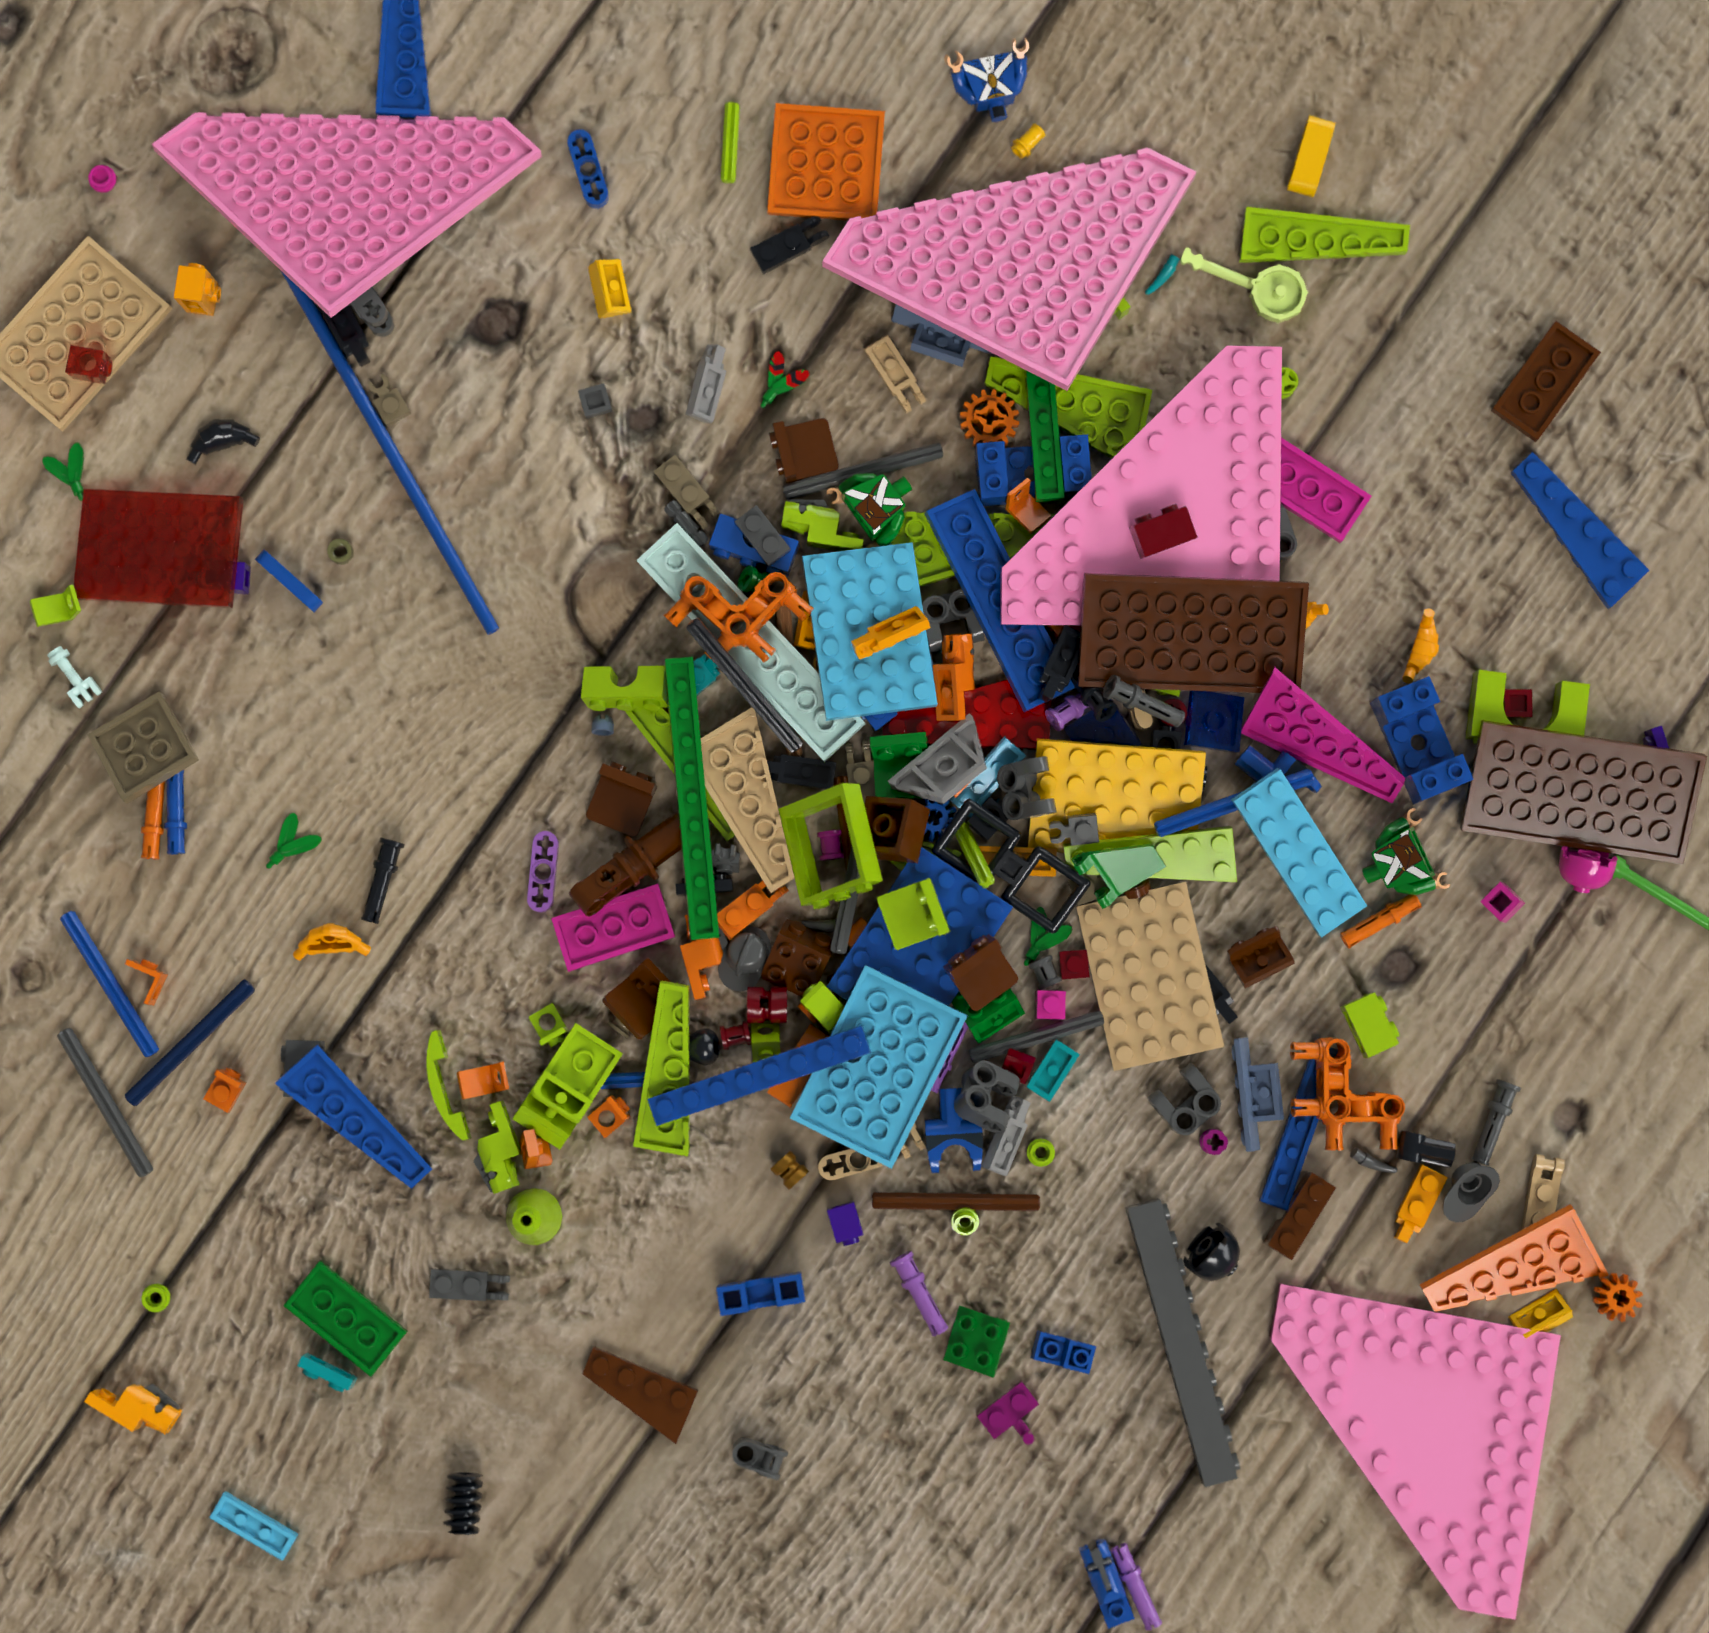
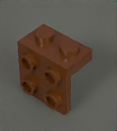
M820 418L786 427L783 421L772 423L774 432H770L769 437L772 449L778 448L780 458L775 459L779 476L784 475L786 483L838 470L839 464L827 419Z
M611 761L609 766L603 763L599 771L601 778L586 812V817L593 822L631 837H636L639 834L657 786L651 782L653 779L651 776L641 772H637L636 776L625 772L627 767Z
M786 919L762 970V979L779 987H787L788 991L803 997L807 988L811 985L816 986L819 983L832 955L830 950L832 939L825 933H818L805 927L801 922Z
M989 934L977 938L971 944V947L964 952H959L952 956L948 963L943 966L961 995L974 1011L980 1010L1018 982L1017 974L1000 951L1002 949L996 938Z
M649 958L645 959L628 978L602 999L606 1007L639 1040L652 1031L661 980L671 982Z

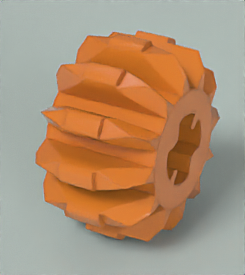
M1610 1273L1609 1280L1604 1277L1600 1278L1603 1287H1594V1291L1600 1293V1296L1593 1298L1594 1303L1601 1304L1597 1310L1598 1313H1607V1319L1611 1321L1617 1316L1619 1321L1624 1322L1626 1314L1630 1317H1635L1636 1314L1632 1308L1642 1307V1304L1637 1302L1636 1298L1643 1296L1641 1291H1634L1638 1285L1637 1281H1629V1276L1626 1274L1618 1277L1616 1273ZM1615 1293L1622 1296L1620 1302L1613 1298Z

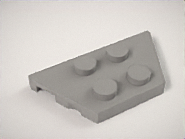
M969 713L966 719L958 722L889 779L890 787L893 790L944 804L982 773L987 767L973 716Z

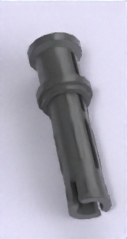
M1115 674L1107 680L1104 686V698H1113L1122 702L1123 706L1128 709L1138 708L1174 725L1176 728L1182 724L1185 718L1183 710H1179L1143 693L1140 686L1136 684L1129 685L1121 681L1120 677Z
M1499 1079L1496 1081L1498 1087L1493 1100L1488 1103L1489 1115L1474 1155L1471 1158L1489 1166V1161L1505 1118L1513 1112L1511 1106L1516 1093L1521 1090V1087Z

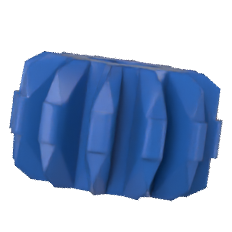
M923 798L925 807L929 808L930 812L935 811V815L937 813L941 815L938 825L934 826L933 822L931 824L927 822L925 834L926 832L930 833L929 842L934 841L935 833H938V837H940L943 833L942 830H945L948 826L947 823H950L953 817H948V815L954 814L957 811L956 808L945 809L950 800L940 805L936 801L931 804L929 799Z

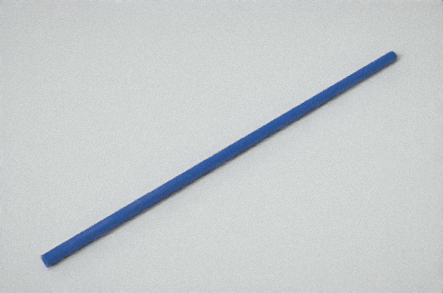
M281 271L487 635L500 629L316 304Z

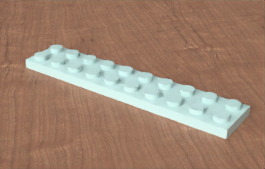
M678 523L636 560L675 603L681 598L679 595L685 588L687 580L694 576H701L719 589L722 597L731 605H742L748 599ZM695 586L692 590V596H702L706 589L705 586ZM693 609L687 615L691 620L699 618L716 639L721 636V631L699 610L696 609L695 611ZM768 620L759 630L758 634L774 647L776 651L771 656L762 649L769 657L765 663L748 647L737 646L735 648L733 646L728 653L779 714L825 762L865 725V722L860 717L826 721L819 673ZM737 622L734 624L732 632L734 634L743 633L746 629V623Z

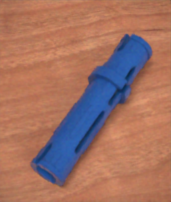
M184 770L166 780L167 822L164 823V829L167 830V854L170 855L185 854L184 829H187V823L184 822Z

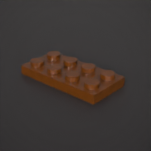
M1555 321L1491 411L1528 438L1537 442L1601 352Z

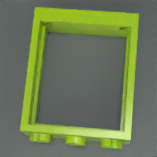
M841 783L778 809L801 906L813 905L814 909L830 906L829 901L847 900L851 898V893L873 890L872 885L883 881L859 784ZM842 803L860 878L822 892L805 817Z

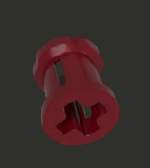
M743 1021L741 1025L727 1028L719 1026L724 1051L729 1050L731 1046L745 1043L748 1046L752 1045L747 1021Z

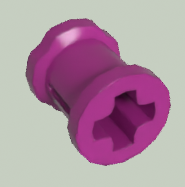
M841 830L817 833V837L820 838L822 855L819 856L820 861L844 858V853H841L839 836L842 834Z
M1208 1129L1200 1135L1199 1144L1204 1152L1219 1155L1227 1149L1228 1139L1222 1131ZM1213 1134H1215L1216 1139L1220 1140V1144L1215 1145L1214 1150H1212L1211 1145L1207 1144V1139H1212Z

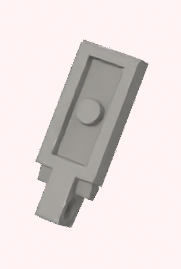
M717 344L707 345L704 355L699 361L686 410V415L704 423H712L714 420L726 375V370L723 369L724 364H722L726 348Z
M1011 1096L1004 1111L1009 1115L1007 1128L1003 1133L994 1134L981 1167L1003 1176L1008 1174L1028 1124H1025V1118L1031 1104L1030 1102L1017 1096Z

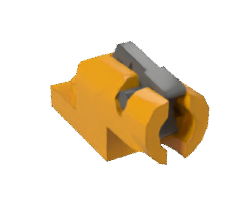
M132 1384L125 1389L118 1401L115 1400L116 1395L104 1388L101 1390L96 1389L91 1391L84 1401L132 1432L139 1429L142 1423L145 1422L144 1426L166 1435L173 1428L182 1413L180 1406L155 1384H150L146 1387Z

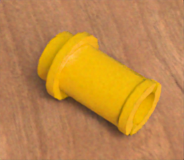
M1034 123L1019 139L1013 141L1011 149L1020 159L1029 157L1031 155L1030 151L1046 134L1039 125Z

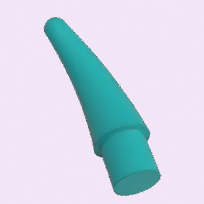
M1170 254L1156 279L1145 290L1146 295H1150L1172 276L1176 271L1175 268L1180 258Z

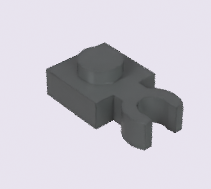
M1096 813L1068 816L1069 824H1063L1060 821L1049 822L1050 829L1058 828L1061 830L1058 836L1050 837L1053 844L1061 843L1065 838H1070L1071 845L1099 843Z
M720 844L715 845V850H712L713 871L726 875H731L733 872L739 873L740 853L736 852L735 845H731V848L728 849L720 847Z

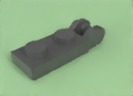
M431 1269L429 1298L486 1301L487 1299L509 1300V1293L504 1291H487L488 1281L497 1283L510 1282V1275L489 1274L486 1271Z

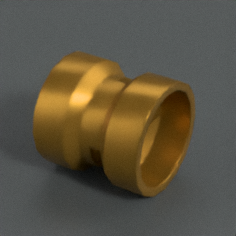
M791 1150L770 1169L776 1176H780L783 1179V1184L788 1190L809 1172L804 1165H800L796 1161V1156Z

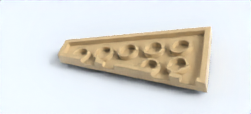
M753 707L701 738L705 788L770 893H773L795 878L756 713Z

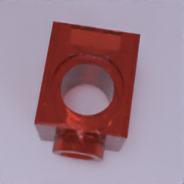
M70 345L65 372L73 379L105 384L106 378L112 373L113 364L110 360L111 357L102 350ZM90 360H96L95 367L92 370L86 371V364Z

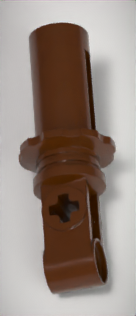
M678 811L638 840L634 839L633 841L630 836H626L624 838L627 846L625 850H622L620 853H614L612 855L613 859L571 888L569 892L570 897L586 916H592L599 912L607 903L622 894L632 885L635 887L639 885L640 879L642 880L647 875L653 880L659 878L655 871L658 870L657 867L681 850Z

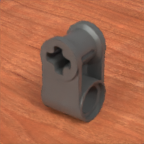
M745 1437L738 1439L732 1449L733 1460L738 1466L774 1480L780 1479L779 1471L783 1459L789 1453L780 1447L764 1444ZM741 1446H749L752 1448L753 1454L748 1459H742L737 1455L738 1449Z

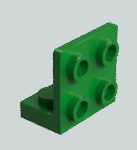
M926 732L870 737V748L874 760L876 797L922 798L893 790L888 780L929 747Z
M1010 988L978 1011L970 1008L959 991L951 1002L956 1010L967 1015L965 1023L978 1044L1025 1014L1018 998Z

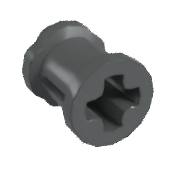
M1051 955L1028 965L1030 969L1034 970L1039 982V990L1062 981L1061 977H1057L1051 963L1053 958Z

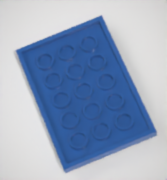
M921 847L918 863L907 862L888 893L930 878L950 932L896 950L881 909L878 907L826 987L848 1001L864 966L867 965L949 1006L959 990L943 966L948 963L952 956L959 952H964L971 947V944L977 938L988 934L994 937L1013 906L989 890L982 888L978 883Z

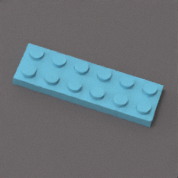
M1276 768L1231 799L1318 936L1322 938L1367 907V904L1281 769Z

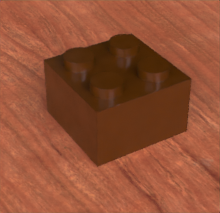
M866 796L864 805L877 859L918 863L930 809L912 799Z

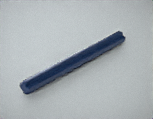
M245 979L242 980L125 1094L126 1100L133 1106L141 1103L255 992L253 985Z

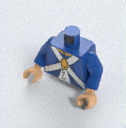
M1026 38L1024 40L1025 46L1021 49L1015 47L1016 39L1012 40V48L1016 53L1014 57L1013 52L963 62L962 54L955 51L957 61L953 64L950 63V57L947 54L944 57L945 63L952 68L950 74L956 93L967 104L974 105L976 111L989 109L992 122H1000L1007 119L1005 106L1013 104L1015 96L1022 91L1027 77V56L1024 53L1028 51L1029 43Z

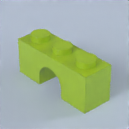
M611 666L584 667L581 699L588 708L594 711H604L606 708H617L622 711L644 708L656 711L660 708L668 707L665 666H638L636 679L625 687L618 686V676Z

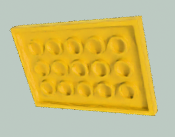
M1037 738L1035 758L1047 756L1049 771L1037 774V781L1032 790L1037 792L1041 800L1054 798L1057 812L1030 818L1027 847L1057 848V852L1064 853L1063 844L1071 843L1070 838H1065L1063 842L1058 844L1051 843L1050 837L1058 836L1061 830L1058 828L1050 829L1049 822L1060 821L1063 824H1069L1068 816L1096 813L1099 840L1157 834L1154 827L1156 821L1201 806L1206 752ZM1199 824L1180 831L1196 830Z

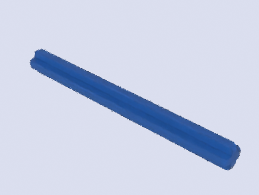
M1309 769L1285 776L1293 790L1314 783L1313 773ZM1241 792L1156 821L1154 823L1155 831L1158 836L1163 837L1237 811L1231 799Z
M69 911L60 917L62 924L145 1057H150L159 1051L157 1044L74 911Z

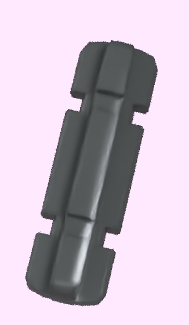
M672 500L665 506L664 510L668 516L674 518L675 524L678 523L699 547L707 543L708 537L702 530H698L699 526L685 511H682V507L677 501Z

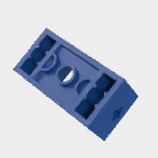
M1088 434L1060 437L1064 500H1071L1092 479ZM1004 441L976 443L975 464L978 496L984 507L1006 505L1007 494L1026 479L1024 475L1025 470L1033 467L1031 446L1005 448ZM1031 481L1029 494L1035 499L1034 481Z
M1430 676L1381 695L1370 702L1398 771L1405 777L1404 785L1413 805L1474 780L1464 755L1461 754L1455 757L1436 713L1434 705L1441 701ZM1414 735H1420L1424 738L1425 746L1422 750H1416L1412 747L1411 738Z

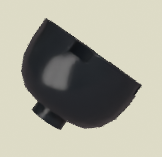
M1215 1223L1217 1227L1214 1229L1208 1226L1197 1234L1188 1247V1250L1191 1252L1189 1259L1184 1256V1266L1203 1280H1220L1232 1275L1238 1267L1240 1247L1237 1238L1220 1223Z

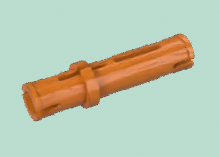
M165 781L147 792L144 827H141V833L144 834L141 855L143 859H159L160 835L164 833L161 824Z
M1409 894L1393 904H1386L1385 908L1341 932L1340 937L1346 947L1350 949L1393 923H1400L1401 918L1422 908L1421 903L1416 895Z

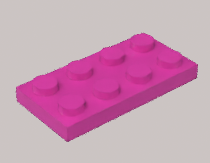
M1281 437L1280 505L1283 504L1286 509L1341 543L1372 496Z
M659 884L618 896L592 916H586L581 909L551 918L568 972L676 937Z

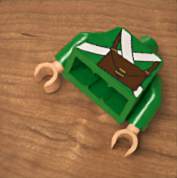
M874 473L854 474L839 484V488H829L826 494L831 495L836 492L837 499L832 501L831 504H841L844 502L871 541L876 539V542L866 547L871 548L887 546L899 534L905 519L904 510L906 507L901 497L910 492L912 487L904 476L891 484L884 474L877 476Z
M1411 808L1403 817L1385 826L1375 841L1376 850L1371 852L1375 863L1362 868L1363 875L1368 884L1383 879L1387 888L1393 887L1398 893L1420 895L1433 891L1435 888L1447 889L1450 887V884H1440V877L1447 875V873H1434L1414 829V826L1422 821V818L1417 821H1413L1410 818V814L1416 810L1415 808Z

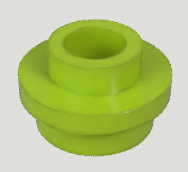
M1035 1139L1027 1147V1157L1035 1166H1047L1054 1159V1146L1046 1139ZM1038 1147H1043L1046 1150V1154L1042 1158H1038L1035 1154Z
M967 1207L957 1209L951 1217L953 1230L960 1235L972 1234L979 1226L978 1214L973 1209ZM965 1217L970 1219L967 1223L960 1221L961 1218Z
M157 1283L146 1287L141 1296L143 1306L150 1312L163 1311L168 1307L171 1300L167 1287ZM155 1292L161 1295L159 1303L154 1302L152 1299Z

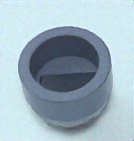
M601 714L597 715L592 721L591 733L600 736L612 735L614 733L613 719L607 714L605 719H601Z

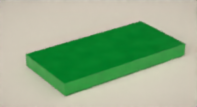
M321 1260L283 1305L370 1377L375 1374L408 1332Z

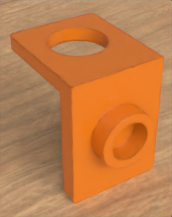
M1026 478L1007 494L1006 510L1032 534L1051 519V514L1029 494L1031 480Z
M127 959L125 965L155 977L144 1001L146 1005H155L168 974L156 970L158 965L146 959H142L141 963Z
M504 1062L457 1072L462 1099L509 1089ZM498 1071H499L500 1076H501V1083L499 1082V1079H498Z
M610 1095L602 1105L588 1116V1119L601 1135L606 1138L631 1117L627 1112L630 1110V1107L620 1096L616 1099L614 1095ZM604 1110L613 1112L615 1116V1122L610 1127H604L599 1122V1115Z

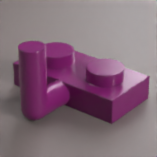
M1020 1381L977 1414V1417L993 1439H996L1013 1426L1022 1437L1024 1443L1030 1445L1034 1442V1436L1021 1418L1037 1407L1039 1403L1024 1383Z

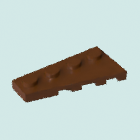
M594 1346L582 1374L676 1444L698 1389Z

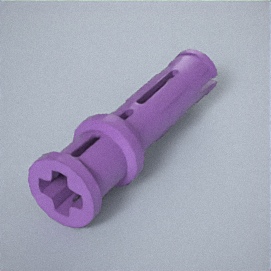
M1079 693L1076 696L1065 697L1064 702L1054 709L1048 708L1045 711V715L1050 725L1056 731H1061L1066 723L1074 718L1079 719L1082 717L1084 710L1088 707L1084 706L1081 702V694Z
M908 1251L889 1263L891 1267L896 1268L902 1279V1287L905 1290H909L934 1337L937 1334L943 1333L949 1327L926 1288L924 1273L919 1272L912 1259V1251Z

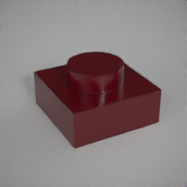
M1505 689L1503 705L1507 718L1533 717L1532 689Z
M1087 950L1059 952L1062 980L1090 978Z
M1009 1048L1002 1068L1018 1076L1020 1083L1026 1085L1036 1058Z

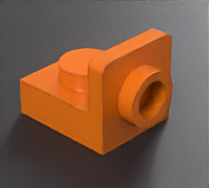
M226 1067L225 1071L223 1069H216L214 1073L216 1077L203 1099L230 1113L246 1082L240 1079L242 1076L240 1073Z
M534 1129L523 1131L519 1145L524 1169L551 1165L552 1156L549 1143L542 1138L536 1139Z

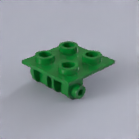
M959 1305L943 1360L994 1378L1010 1322Z

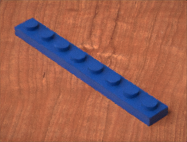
M863 1026L647 1100L655 1124L658 1126L872 1052Z

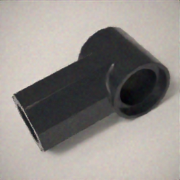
M1401 1130L1396 1158L1421 1163L1422 1161L1452 1167L1456 1154V1144L1426 1138V1135Z

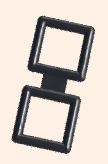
M965 800L932 847V853L978 883L970 865L945 849L968 815L973 813L1008 837L988 865L993 877L996 874L1009 883L1001 895L1002 900L1012 905L1014 909L1048 932L1056 933L1090 887V879L1083 874L1079 875L1077 870L1041 846L1035 847L1029 857L1025 859L1013 851L1021 839V833L974 800ZM1040 859L1077 884L1052 920L1015 896Z

